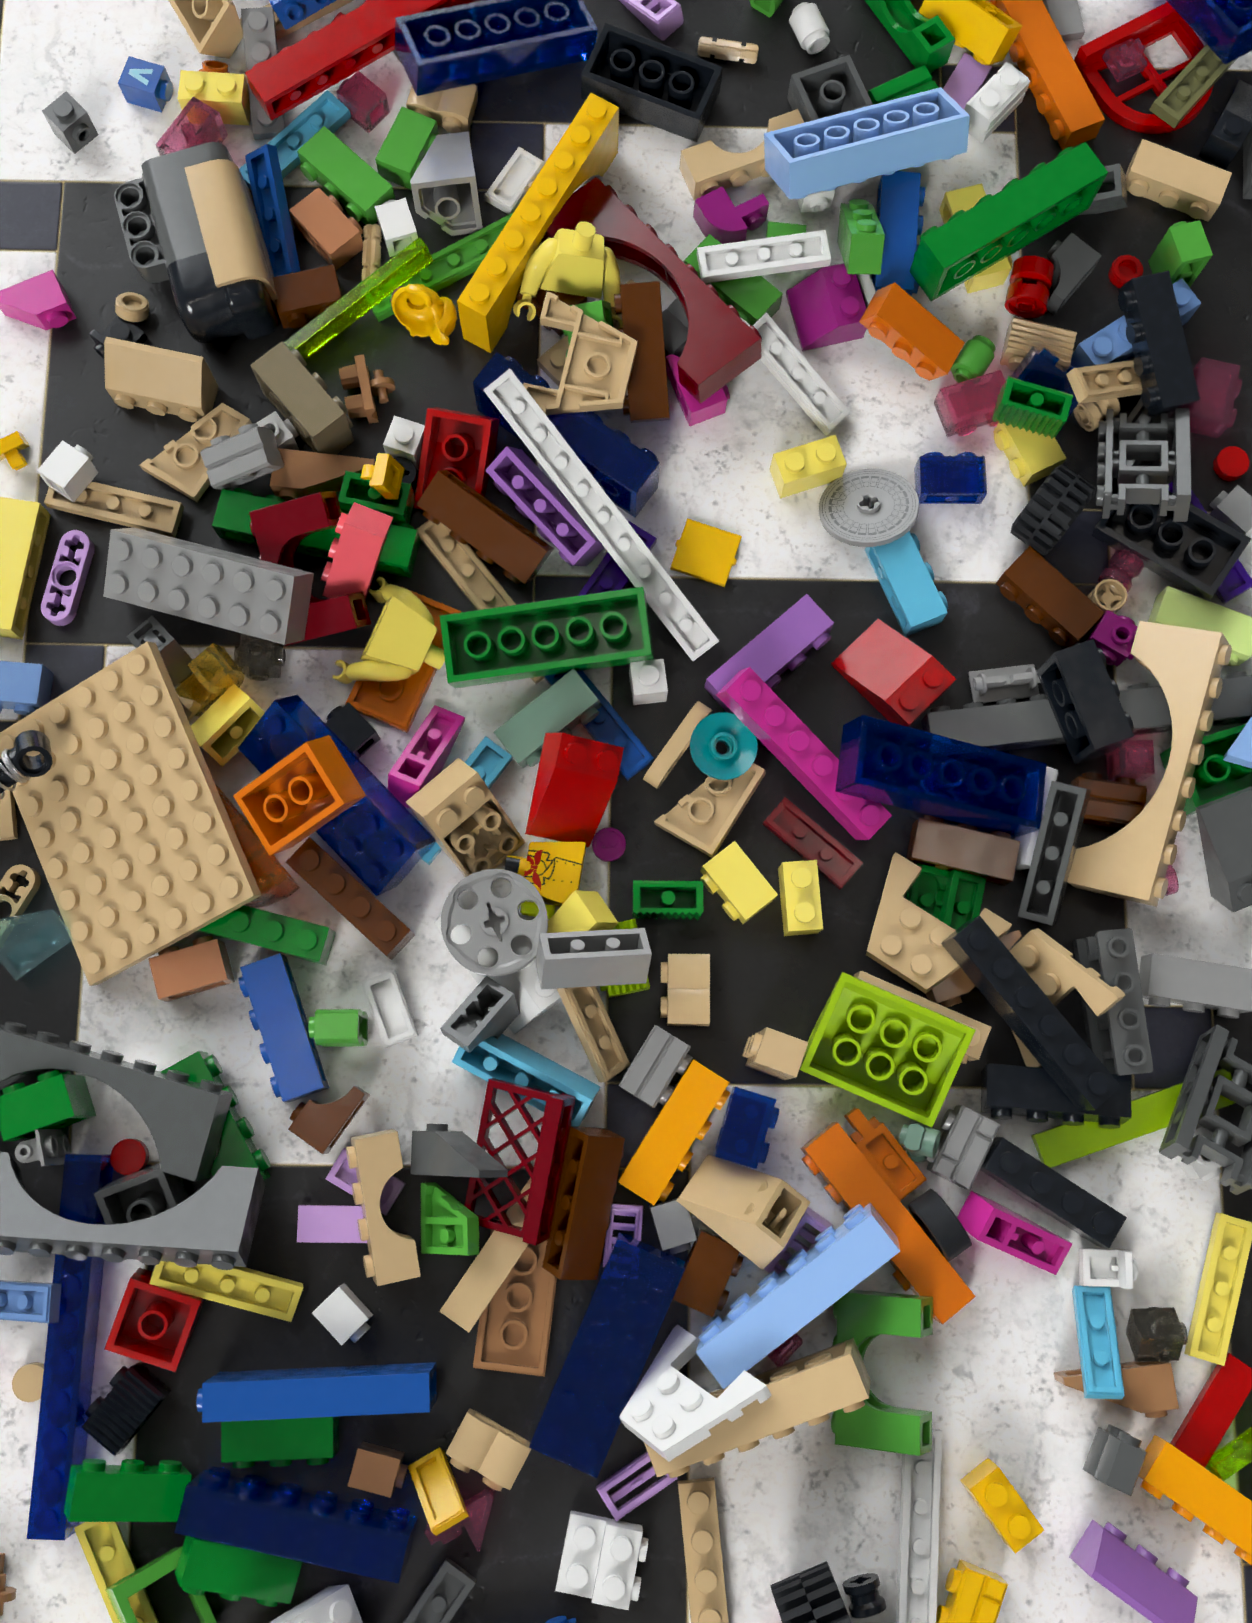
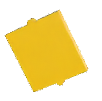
M687 518L681 538L675 543L677 549L670 570L725 587L731 567L736 565L737 559L735 555L742 536Z

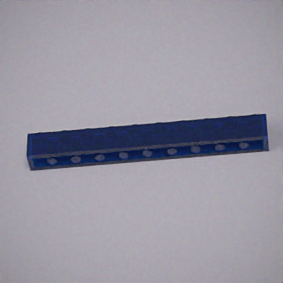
M65 1154L59 1216L80 1223L106 1225L94 1193L107 1183L112 1182L113 1167L110 1162V1154ZM55 1254L52 1283L61 1284L59 1322L48 1323L27 1539L65 1541L75 1533L74 1527L79 1525V1522L68 1521L64 1514V1506L71 1464L82 1465L83 1460L86 1458L88 1433L81 1427L88 1419L85 1412L91 1405L104 1259L101 1257L87 1256L85 1260H74L65 1255Z

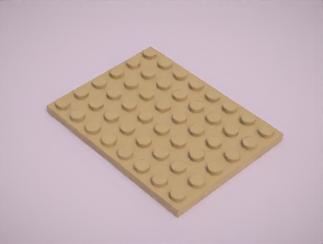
M145 642L0 732V757L2 751L14 747L16 737L22 732L28 730L40 731L50 740L52 755L50 770L42 776L30 777V780H27L26 783L17 782L15 791L12 792L89 986L99 985L261 896V892L156 643ZM30 751L26 753V755L28 756H36L40 754V752L38 751Z

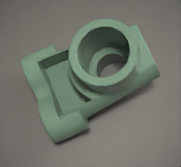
M920 1122L910 1125L904 1124L899 1137V1145L906 1147L907 1154L912 1161L922 1163L926 1161V1157H935L940 1143L941 1131L935 1129L934 1126L931 1128Z

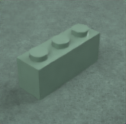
M573 668L493 733L522 768L527 765L533 767L540 762L545 733L573 735L571 730L582 722L583 725H586L598 716L599 711L597 709L602 704Z

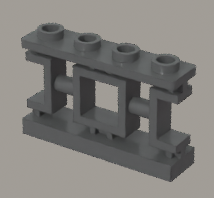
M1175 408L1174 418H1168V413H1161L1160 424L1127 423V413H1120L1119 418H1113L1114 409H1107L1106 421H1099L1098 441L1104 442H1098L1097 462L1103 463H1098L1096 484L1103 485H1097L1096 506H1102V519H1109L1110 510H1117V515H1124L1125 504L1159 505V516H1167V511H1173L1174 522H1187L1191 501L1189 408ZM1113 433H1118V451H1113ZM1167 433L1172 434V451H1168ZM1126 460L1159 461V466H1126ZM1112 475H1117L1118 494H1112ZM1168 476H1172L1173 495H1169Z
M1132 929L1098 931L1095 933V936L1073 940L1075 960L1085 968H1093L1101 974V980L1111 987L1117 986L1126 995L1100 1016L1095 1015L1081 996L1088 1047L1111 1074L1122 1076L1153 1072L1154 1068Z
M1217 1024L1200 1035L1159 1153L1169 1159L1180 1156L1182 1158L1181 1162L1187 1165L1196 1161L1200 1154L1224 1167L1220 1184L1225 1187L1231 1185L1230 1192L1238 1195L1252 1189V1093L1245 1089L1247 1082L1252 1085V1065L1234 1055L1238 1040L1233 1037L1227 1039L1230 1031ZM1217 1066L1232 1073V1080L1230 1081L1220 1074L1214 1078ZM1220 1095L1244 1108L1238 1127L1214 1114ZM1197 1124L1213 1132L1211 1140L1200 1134L1193 1137ZM1227 1141L1238 1147L1244 1145L1241 1157L1225 1149Z

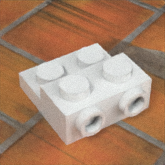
M571 1510L555 1591L591 1598L592 1603L629 1610L630 1600L638 1601L641 1577L635 1576L637 1562H645L649 1539L642 1537V1525L620 1520L615 1521V1519Z

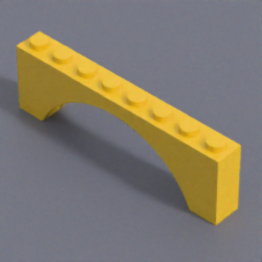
M590 93L458 298L457 305L463 339L489 353L497 345L507 329L526 264L538 248L552 221L568 198L583 182L595 175L604 176L618 154V106L593 93Z

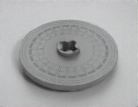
M880 469L857 470L837 478L825 489L819 502V516L824 529L840 542L858 547H876L898 540L913 527L919 513V499L914 487L903 477Z

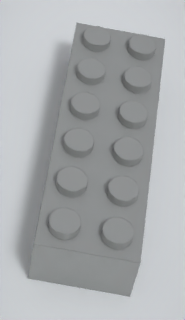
M134 527L111 529L103 597L286 645L304 640L314 573Z

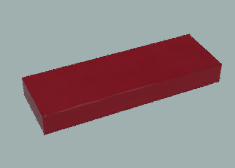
M786 797L762 823L805 861L817 860L818 872L840 890L863 864L860 859Z

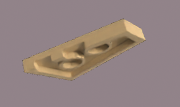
M221 403L194 423L188 433L176 442L174 440L170 441L164 446V451L152 460L146 459L140 464V467L145 472L198 502L210 485L206 472L207 468L200 453L201 450L210 447V441L216 437L227 435L231 438L238 435L240 427L252 424L248 417Z
M753 763L748 771L734 779L718 780L708 776L703 784L691 794H686L678 801L674 808L665 815L662 814L654 823L666 832L713 858L762 781L766 771Z

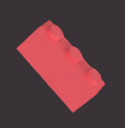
M356 502L353 503L349 514L342 512L335 529L336 533L341 534L340 538H334L328 553V557L333 558V562H327L321 577V581L326 582L322 596L331 599L363 591L364 598L366 599L393 517Z

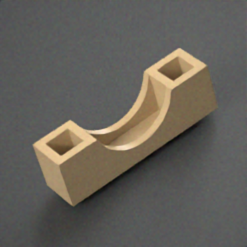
M796 109L769 119L767 132L804 123L799 110ZM711 140L681 150L679 169L693 200L722 186L724 189L730 187L737 188L743 186L749 180L761 176H770L765 170L764 141L757 148L744 153L725 151L716 146Z
M390 1129L351 1137L352 1146L346 1147L349 1168H355L357 1182L352 1183V1192L355 1205L361 1204L363 1219H358L357 1223L360 1240H367L369 1255L363 1256L366 1277H373V1281L377 1286L421 1277L415 1240L410 1235L401 1234L390 1229L384 1222L380 1210V1199L385 1184L396 1172L403 1168L398 1131Z

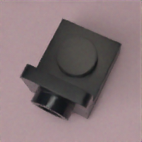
M119 316L114 319L102 334L95 329L89 333L96 344L93 347L94 350L102 358H104V342L106 337L143 344L148 339L144 331L132 322L123 320Z

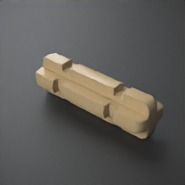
M704 36L699 39L698 55L701 57L710 58L711 54L715 55V59L739 62V59H744V63L755 64L759 51L757 44L746 43V46L741 45L742 42L718 38L717 42L712 41L713 38Z
M366 224L363 228L362 281L363 285L367 287L380 282V242L382 232L377 224Z

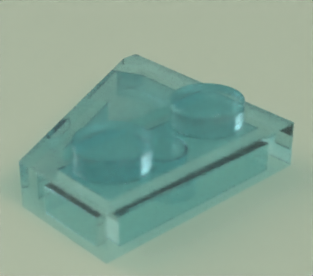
M54 909L1 918L0 962L17 981L74 939L71 936L70 930Z

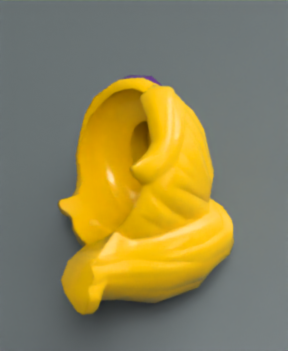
M422 284L399 286L393 291L390 300L391 309L398 321L410 332L412 337L430 336L437 345H448L450 343L449 335L454 331L457 321L456 308L450 298L439 297L435 291Z

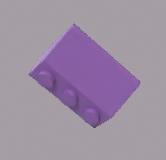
M1092 1519L1069 1558L1091 1578L1152 1623H1194L1198 1597L1186 1588L1190 1581L1171 1567L1168 1568L1166 1573L1155 1565L1158 1560L1156 1556L1139 1544L1135 1550L1124 1543L1127 1535L1108 1521L1103 1527Z

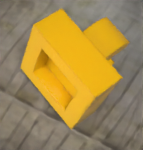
M16 431L0 439V461L6 458L12 469L16 471L28 465L20 452L29 447L22 433Z
M377 453L375 465H363L361 479L370 480L369 486L377 490L385 499H398L405 468L390 454Z

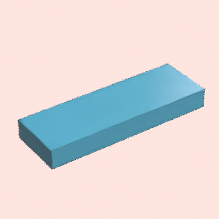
M1074 1286L1072 1295L1084 1398L1122 1400L1125 1395L1111 1287Z

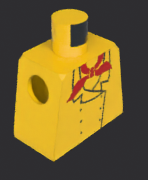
M530 842L527 858L507 855L504 870L521 875L535 886L544 902L561 907L575 890H579L586 843Z

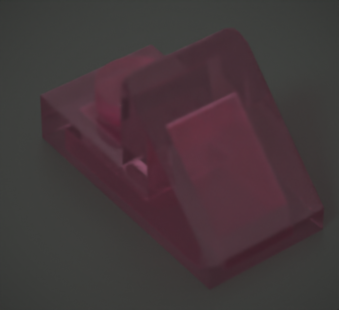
M487 1487L465 1500L464 1504L469 1517L437 1536L431 1532L429 1524H427L424 1532L430 1544L433 1545L439 1540L446 1544L462 1534L461 1527L465 1526L476 1550L480 1552L496 1490Z

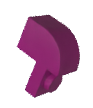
M722 186L695 199L693 218L705 237L710 234L721 244L741 242L746 240L748 229L750 231L755 230L766 221L769 202L762 193L735 207Z

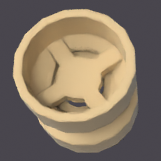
M1117 398L1081 404L1077 402L1073 406L1077 422L1083 429L1089 432L1099 427V421L1106 419L1107 409H1114V417L1120 412V404Z
M1106 579L1098 583L1087 597L1103 612L1109 610L1116 614L1127 601V591L1119 581Z

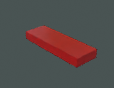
M1227 1352L1225 1366L1216 1365L1170 1444L1205 1468L1252 1389V1368Z

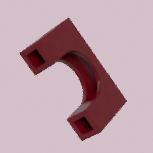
M336 491L318 492L250 511V528L257 540L260 551L259 559L294 568L295 552L304 538L315 532L337 526L342 512ZM363 591L327 600L311 595L305 637L302 641L371 625Z

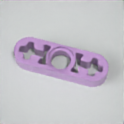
M71 530L62 536L41 603L43 616L56 626L67 625L75 618L94 555L93 542L84 532L79 530ZM80 541L84 548L77 549L74 554L70 547L71 545H77ZM73 559H75L79 563V565L73 563ZM67 570L75 571L76 580L73 584L69 586L60 584L59 579L63 572ZM56 591L63 593V596L61 597ZM61 603L66 609L64 612L59 611L56 616L52 608L59 607Z

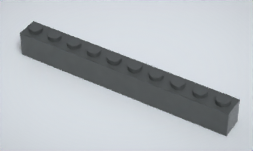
M1246 672L1228 674L1225 676V679H1222L1223 684L1219 698H1214L1211 707V711L1214 714L1212 727L1247 723L1252 716V675L1247 676ZM1138 683L1128 686V690L1120 691L1119 701L1124 712H1127L1133 721L1134 729L1132 732L1134 736L1172 731L1169 705L1161 686L1148 687V683ZM1046 694L1032 696L1029 698V701L1017 702L1016 698L1002 699L997 701L996 705L983 706V702H972L963 705V709L950 710V706H938L931 708L930 712L921 720L927 760L946 756H963L1066 744Z

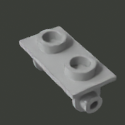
M1034 664L969 671L968 675L973 702L990 703L1007 698L1024 699L1040 695L1038 683L1041 682Z
M62 1129L35 1130L36 1138L22 1141L15 1148V1157L19 1162L30 1163L40 1161L41 1167L68 1164L67 1156L70 1155L69 1140L65 1134L63 1135Z

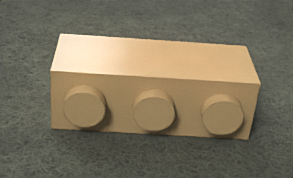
M1142 139L1126 172V188L1134 196L1150 199L1163 207L1173 208L1189 214L1192 218L1209 222L1221 204L1232 173Z
M766 1027L755 1033V1035L752 1034L751 1037H748L742 1056L748 1058L745 1066L782 1080H788L797 1077L809 1042Z

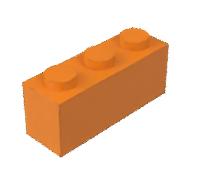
M895 282L875 292L859 321L868 329L872 337L885 343L892 349V353L896 357L905 360L915 369V372L920 377L929 381L948 375L965 343Z

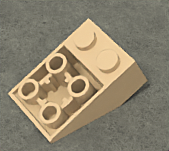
M459 758L406 801V804L422 826L465 877L478 871L495 869L506 860L507 855H512L526 843L478 772Z
M709 1154L705 1157L676 1200L762 1270L785 1248L810 1204L809 1200L780 1178Z

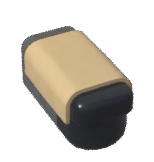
M209 142L145 161L141 165L143 171L142 178L119 185L114 193L129 258L141 277L149 283L170 280L173 296L182 322L190 336L197 342L211 343L243 333L247 339L254 340L275 332L278 327L279 318L275 299H278L272 278L274 277L251 192L238 166L233 162L227 147L219 142ZM146 230L143 234L138 235L141 231ZM154 259L150 264L145 265L147 261Z

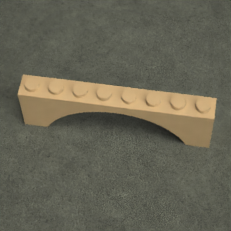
M1139 621L1131 654L1139 664L1150 671L1158 680L1168 702L1172 720V746L1169 762L1157 791L1139 815L1110 837L1092 845L1076 849L1067 881L1075 888L1155 907L1158 905L1159 898L1163 899L1168 888V879L1165 878L1168 865H1173L1177 855V845L1174 844L1178 831L1181 832L1186 822V811H1183L1187 798L1192 797L1195 789L1194 769L1203 760L1205 747L1202 744L1205 731L1209 732L1213 723L1214 714L1211 711L1214 698L1218 699L1222 690L1223 681L1220 678L1223 665L1227 666L1231 657V645H1229L1222 632Z

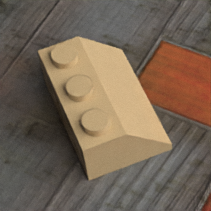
M168 0L200 54L230 59L243 38V29L232 0Z
M111 337L105 338V389L115 404L126 409H133L134 406L145 408L147 411L160 416H164L166 413L178 415V417L188 422H197V420H200L212 411L219 386L204 357Z

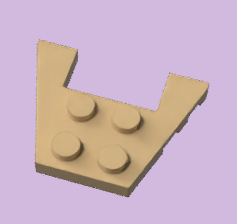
M547 292L540 316V325L573 332L559 389L555 390L528 383H523V386L546 415L622 409L637 352L638 341L603 321H595L583 314L582 309L575 305L569 306L560 301L559 297L554 293Z
M895 852L891 860L866 956L926 994L961 968L941 944L956 930L904 898L920 875L922 868ZM984 908L979 915L998 938L1007 934L1012 926L1011 923L987 908Z
M1039 928L1028 932L1009 950L1054 1006L1076 988L1095 1015L1100 1016L1126 996L1117 986L1111 987L1101 980V974L1093 968H1085L1073 959V954ZM1013 1032L1026 1067L1041 1068V1064Z

